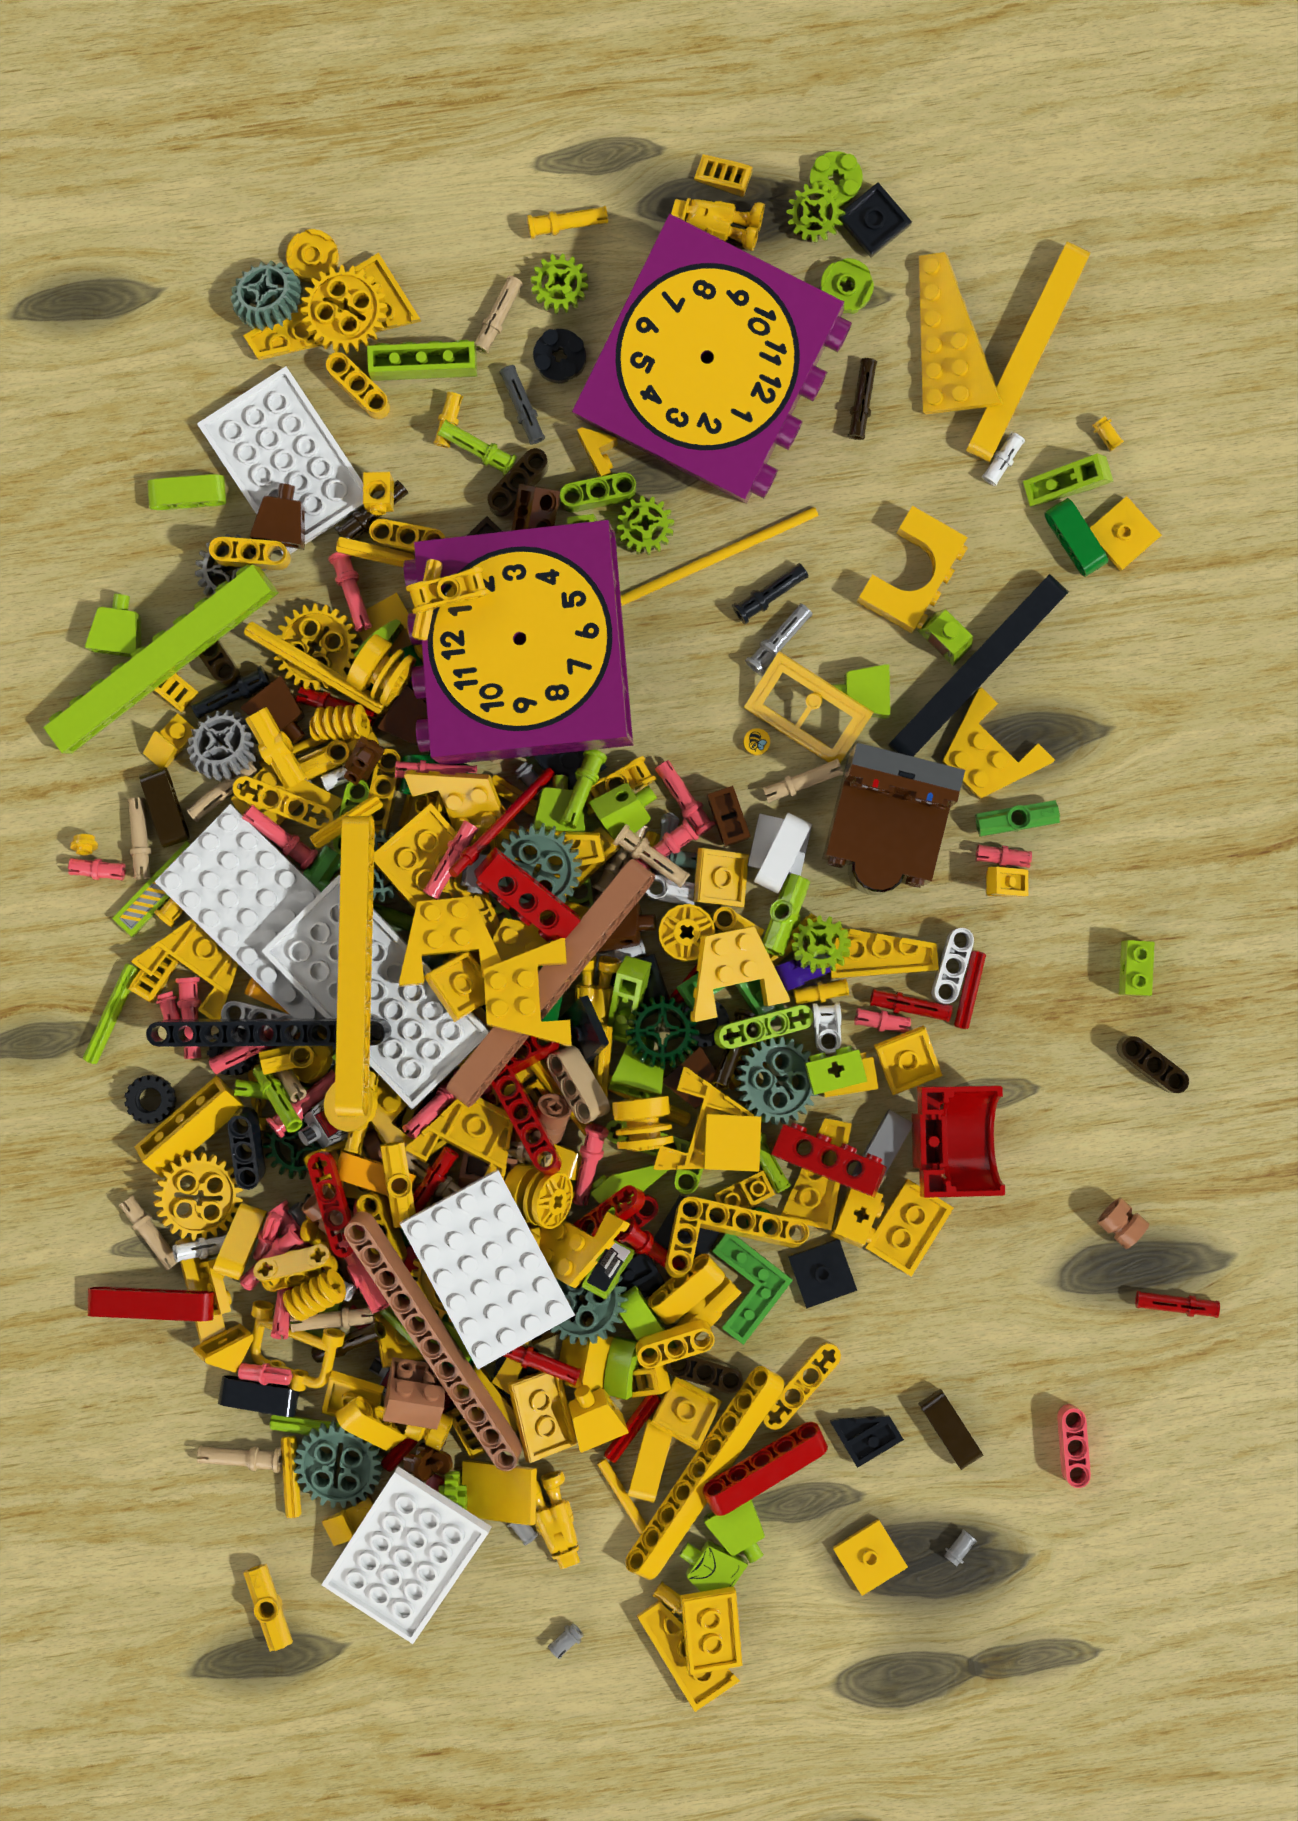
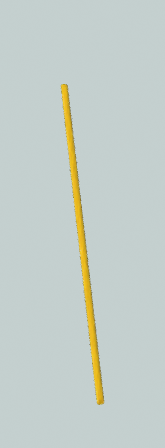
M815 507L807 509L621 595V604L624 606L818 517V512ZM393 702L389 706H385L383 711L377 714V717H368L377 719L386 715ZM310 737L293 745V754L297 756L329 740L315 741ZM263 759L259 761L262 768L267 765Z

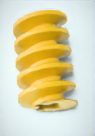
M359 704L355 705V707L346 705L345 708L343 706H336L335 709L333 706H327L326 709L317 707L314 716L310 720V735L315 741H321L322 739L340 740L341 738L359 739L361 736L367 738L370 735V720L365 713L364 707Z
M328 1269L327 1274L325 1272L320 1273L318 1277H312L309 1282L305 1281L300 1286H294L292 1291H285L283 1293V1302L293 1318L304 1321L319 1312L325 1311L326 1308L341 1303L346 1296V1286L343 1278L337 1271Z

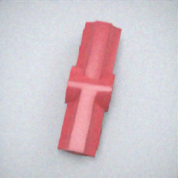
M342 1236L339 1246L340 1248L344 1247L347 1251V1247L350 1245L347 1241H344ZM355 1252L347 1257H343L347 1264L346 1268L355 1287L359 1288L371 1313L380 1312L390 1306Z

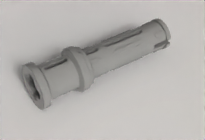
M800 603L797 609L771 638L763 640L760 643L761 647L751 658H746L745 662L757 674L763 676L765 669L773 661L777 653L803 624L812 617L813 613Z

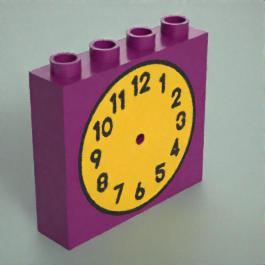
M669 213L572 412L578 419L746 504L752 493L764 499L778 472V469L768 465L767 462L776 444L787 450L790 449L803 423L802 420L792 416V413L801 396L811 401H814L828 373L816 365L825 347L837 353L839 352L852 326V322L841 317L844 311V301Z
M609 520L414 542L415 559L404 561L406 586L423 581L427 560L434 559L442 563L440 578L458 574L471 568L483 567L481 574L484 585L490 592L489 595L477 599L464 600L433 609L427 640H418L412 637L416 614H408V632L411 644L413 646L422 645L424 665L413 666L412 685L415 697L417 699L426 698L428 719H421L416 722V737L420 752L430 751L431 758L436 762L450 765L634 746L616 535ZM443 584L441 586L443 595L447 597L454 596L455 590L450 584Z

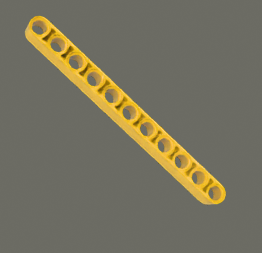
M344 816L342 819L335 1112L338 1117L367 1116L369 1107L375 824L372 816Z

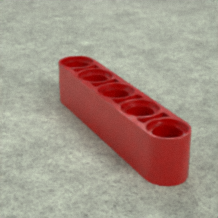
M90 1287L88 1288L87 1316L199 1322L214 1320V1292Z
M806 1422L708 1481L702 1491L712 1512L717 1516L726 1515L822 1457L827 1452L828 1445L819 1425L815 1422Z

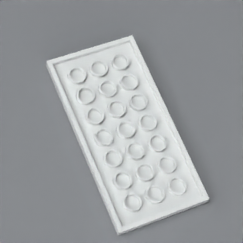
M230 804L159 876L155 883L294 1019H324L325 1017L262 952L321 891L254 826L243 820L242 814Z
M340 875L262 950L263 954L325 1018H337ZM373 909L371 1018L385 1019L390 1024L392 1031L388 1040L381 1044L370 1046V1066L413 1109L482 1042L490 1030L473 1012L454 1022L425 978L424 985L399 987L407 943ZM422 960L423 974L425 976L432 969ZM373 1025L371 1027V1034L377 1039H380L382 1032L379 1026Z

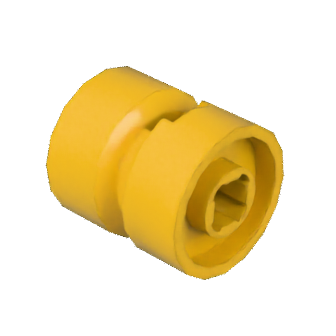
M442 1413L437 1430L407 1425L404 1436L417 1442L423 1439L426 1446L440 1451L450 1432L454 1417Z

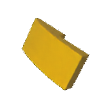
M762 1170L712 1195L716 1202L748 1208L774 1196L775 1193Z

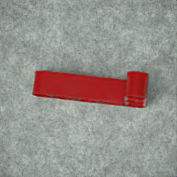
M529 1036L520 1047L527 1048L526 1056L522 1059H516L515 1053L491 1084L534 1166L541 1173L552 1175L556 1174L561 1168L562 1161L521 1084L517 1073L557 1051L559 1043L550 1041L547 1045L541 1046L539 1044L540 1039ZM510 1084H515V1092L510 1096H505V1088ZM520 1108H528V1114L524 1119L516 1118ZM534 1131H540V1139L536 1143H529L530 1134ZM546 1155H553L552 1164L548 1167H542V1158Z

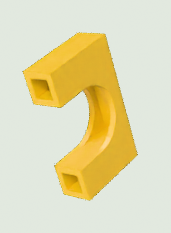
M914 506L909 510L896 534L927 553L932 563L930 582L918 590L904 591L872 574L857 600V603L911 634L916 627L918 629L922 628L928 618V615L924 613L928 605L935 606L942 594L938 591V588L942 582L947 584L955 571L951 568L955 559L961 561L968 549L964 545L968 537Z

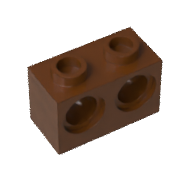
M519 484L511 531L555 526L560 491Z
M730 786L707 794V800L724 848L750 839L751 836L734 787Z

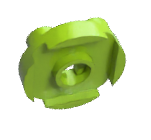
M832 151L819 156L815 160L810 172L809 184L811 189H813L814 182L820 184V189L825 184L829 185V193L836 190L838 195L835 200L842 199L844 203L841 206L852 201V198L860 191L863 174L854 155ZM833 173H838L839 176L843 177L838 185H835L834 181L828 178L833 176ZM815 194V197L817 196L819 199L824 197V195Z
M846 258L843 261L834 262L826 268L822 275L820 288L822 291L844 301L843 313L855 314L869 302L873 293L874 283L870 271L865 264L856 259ZM847 280H850L852 282L851 286L854 289L847 292L843 291L840 283H846Z

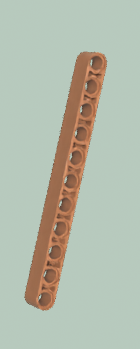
M631 859L622 868L582 917L581 922L566 937L567 964L543 966L539 970L541 1021L654 882L655 874L635 859ZM493 1027L449 1081L446 1090L467 1107L472 1106L527 1040L529 1035Z
M357 1212L344 1229V1236L494 1465L502 1471L512 1470L515 1468L522 1452L521 1441L374 1217L368 1212ZM355 1225L361 1226L365 1232L359 1231ZM370 1248L376 1249L379 1254L373 1253ZM385 1271L392 1272L395 1277L388 1276ZM400 1294L407 1295L410 1300L404 1299ZM415 1316L422 1318L424 1322L418 1321ZM430 1339L436 1340L439 1345L432 1343ZM445 1362H450L454 1367L448 1366ZM459 1384L467 1386L468 1389L462 1388ZM474 1407H479L483 1411H478ZM489 1429H493L497 1433H492ZM503 1451L511 1453L512 1456L505 1454Z

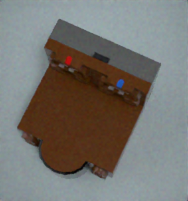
M857 743L847 757L822 859L828 860L827 865L837 868H843V866L848 865V876L851 883L859 891L868 895L888 893L901 884L903 879L906 880L905 885L921 888V886L932 882L949 810L958 801L965 770Z

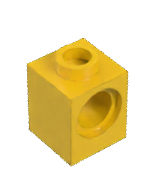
M363 472V504L366 511L373 515H385L386 512H394V480L390 472ZM377 491L385 492L381 498H372Z

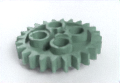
M531 823L529 831H526L523 826L519 828V835L511 831L509 834L511 841L503 839L501 844L504 848L498 849L538 882L548 880L552 884V887L548 890L565 903V894L573 895L574 890L571 886L578 887L579 880L575 877H580L582 874V870L576 868L582 864V859H575L579 854V849H570L574 841L568 840L565 842V832L558 836L555 835V826L549 832L546 831L544 823H542L540 830H536L534 824ZM531 845L536 848L537 853L529 855L525 853L523 847ZM558 856L561 858L562 863L560 865H553L548 858ZM519 857L522 861H516L515 858ZM537 863L542 865L539 871L534 870ZM503 877L499 880L498 885L507 886L511 883L512 878ZM523 894L519 900H521V903H527L531 900L532 894Z
M777 1037L776 1040L774 1038L766 1039V1044L763 1041L756 1042L758 1049L748 1047L750 1056H741L745 1064L736 1066L738 1070L742 1071L741 1075L734 1076V1079L741 1081V1085L735 1087V1090L743 1091V1095L738 1100L747 1101L744 1108L748 1111L754 1109L752 1114L761 1116V1122L768 1123L770 1120L771 1124L778 1125L779 1121L782 1124H789V1117L792 1120H799L798 1113L807 1114L804 1106L814 1105L810 1096H818V1094H812L804 1064L810 1062L807 1059L811 1052L804 1051L801 1053L803 1044H796L794 1046V1039H787L785 1041L784 1037ZM778 1055L782 1058L780 1068H777L775 1065V1059ZM763 1062H765L767 1069L763 1067ZM758 1073L763 1075L761 1086H758L756 1083ZM795 1075L799 1079L797 1088L792 1086V1078ZM787 1091L790 1092V1094L792 1095V1099H790V1096L787 1093ZM777 1093L780 1097V1102L777 1106H774L772 1099Z
M556 1278L565 1297L569 1299L574 1314L576 1312L577 1314L574 1322L569 1318L553 1327L552 1333H557L561 1330V1340H565L570 1335V1344H575L579 1337L580 1344L586 1345L588 1337L592 1344H596L598 1340L597 1335L602 1339H607L606 1330L616 1332L613 1323L623 1322L618 1317V1313L627 1312L626 1309L620 1307L621 1303L628 1301V1298L621 1297L620 1293L627 1289L626 1287H618L617 1283L607 1299L600 1303L596 1298V1294L588 1292L583 1287L579 1289L573 1288ZM580 1295L585 1296V1299L588 1301L587 1305H581ZM588 1311L594 1316L593 1324L589 1327L583 1322V1316Z
M334 1420L331 1422L329 1429L324 1423H321L319 1432L312 1428L309 1433L310 1437L306 1435L303 1437V1445L299 1444L296 1451L299 1454L296 1455L294 1462L299 1465L294 1469V1473L301 1474L297 1483H306L303 1492L305 1493L310 1490L313 1492L311 1500L319 1496L321 1497L320 1505L323 1506L328 1500L331 1503V1508L334 1509L336 1503L340 1502L342 1508L345 1509L348 1501L353 1506H356L358 1497L365 1501L368 1495L367 1492L373 1494L375 1490L374 1485H378L380 1481L378 1475H381L383 1467L379 1465L382 1463L383 1456L376 1455L380 1450L379 1447L371 1446V1443L345 1431L342 1427H337ZM339 1443H343V1452L340 1460L341 1470L338 1475V1486L336 1487L334 1486L337 1470L336 1459L339 1454ZM321 1447H329L332 1453L323 1452ZM354 1450L359 1454V1457H352L347 1451ZM324 1472L329 1476V1478H321L318 1475V1473ZM345 1476L354 1477L356 1482H348Z

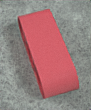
M1067 1404L1059 1409L1057 1415L1061 1472L1064 1479L1071 1486L1082 1488L1089 1483L1091 1477L1087 1421L1085 1414L1078 1407ZM1071 1412H1076L1078 1415L1076 1423L1067 1425V1415ZM1072 1440H1079V1449L1075 1452H1069L1068 1444ZM1081 1467V1476L1075 1480L1071 1479V1470Z

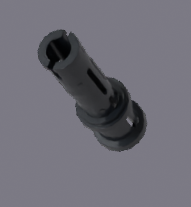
M798 563L794 568L778 577L760 591H751L749 597L739 604H732V608L740 621L746 625L751 617L760 611L765 612L769 607V603L804 579H807L809 575L803 565Z
M260 665L256 671L244 677L238 676L235 679V683L192 703L191 707L196 717L200 719L202 716L222 708L241 697H252V693L267 687L271 682L264 668ZM259 679L258 682H256V683H254V684H252V685L249 684V683H251V682H253V681ZM226 694L228 695V697H226V698H224V699H222V700H220V701H218V702H216V703H214V704H212V705H210V706L208 705V703H210V702H212V701H214V700H216V699H218V698H220V697H222V696H224V695H226Z

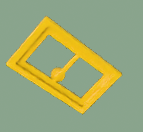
M780 651L744 706V709L829 763L838 758L840 764L874 713ZM782 673H785L813 691V693L807 696V708L796 725L763 704ZM822 698L853 717L833 749L800 728L811 710L818 709L821 706Z

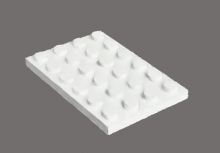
M286 366L197 423L256 514L264 496L277 497L279 484L295 486L293 500L302 502L305 507V544L349 517L353 512L364 507L362 480ZM286 547L290 554L298 550Z
M498 1169L400 1222L407 1239L477 1369L575 1316Z
M398 1466L326 1576L322 1586L413 1644L484 1541L492 1526Z

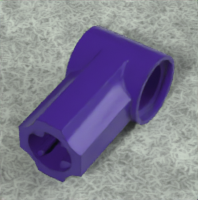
M795 959L775 967L786 991L831 972L830 968H826L825 974H822L821 969L817 968L814 973H811L809 965L803 969L801 967V960L796 961Z

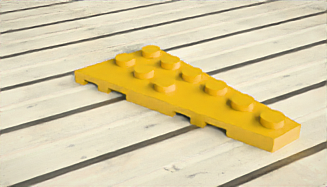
M379 252L355 266L357 275L364 269L366 273L365 279L373 275L375 279L373 285L380 283L382 290L379 293H385L386 300L382 303L387 304L388 311L381 313L387 316V321L379 322L383 326L384 331L421 322L420 317ZM338 287L332 294L334 296H341L345 289ZM324 298V299H323L324 302L327 301V302H330V303L334 304V303H333L330 299H328V298ZM361 299L357 302L356 307L364 308L368 305L369 301ZM303 302L297 305L298 313H291L292 320L285 319L283 321V327L275 324L273 330L266 326L263 331L256 327L243 335L258 360L323 345V340L316 343L314 340L315 334L309 335L307 332V328L310 325H304L302 319L306 316L302 315L300 308L306 307ZM347 306L345 309H342V308L339 307V310H340L341 313H342L344 310H347V311L350 312V309H349L348 306ZM329 310L324 311L320 318L324 320L329 319L333 312ZM355 315L358 319L362 321L366 319L365 317ZM353 322L347 323L344 326V330L347 332L353 331L357 324Z
M941 252L919 256L923 413L934 414L1003 405L947 254Z

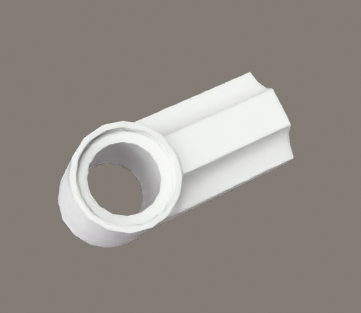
M655 875L654 881L660 882L663 886L662 893L654 895L648 889L644 894L652 901L659 900L680 905H694L695 883L685 882L680 888L668 878Z

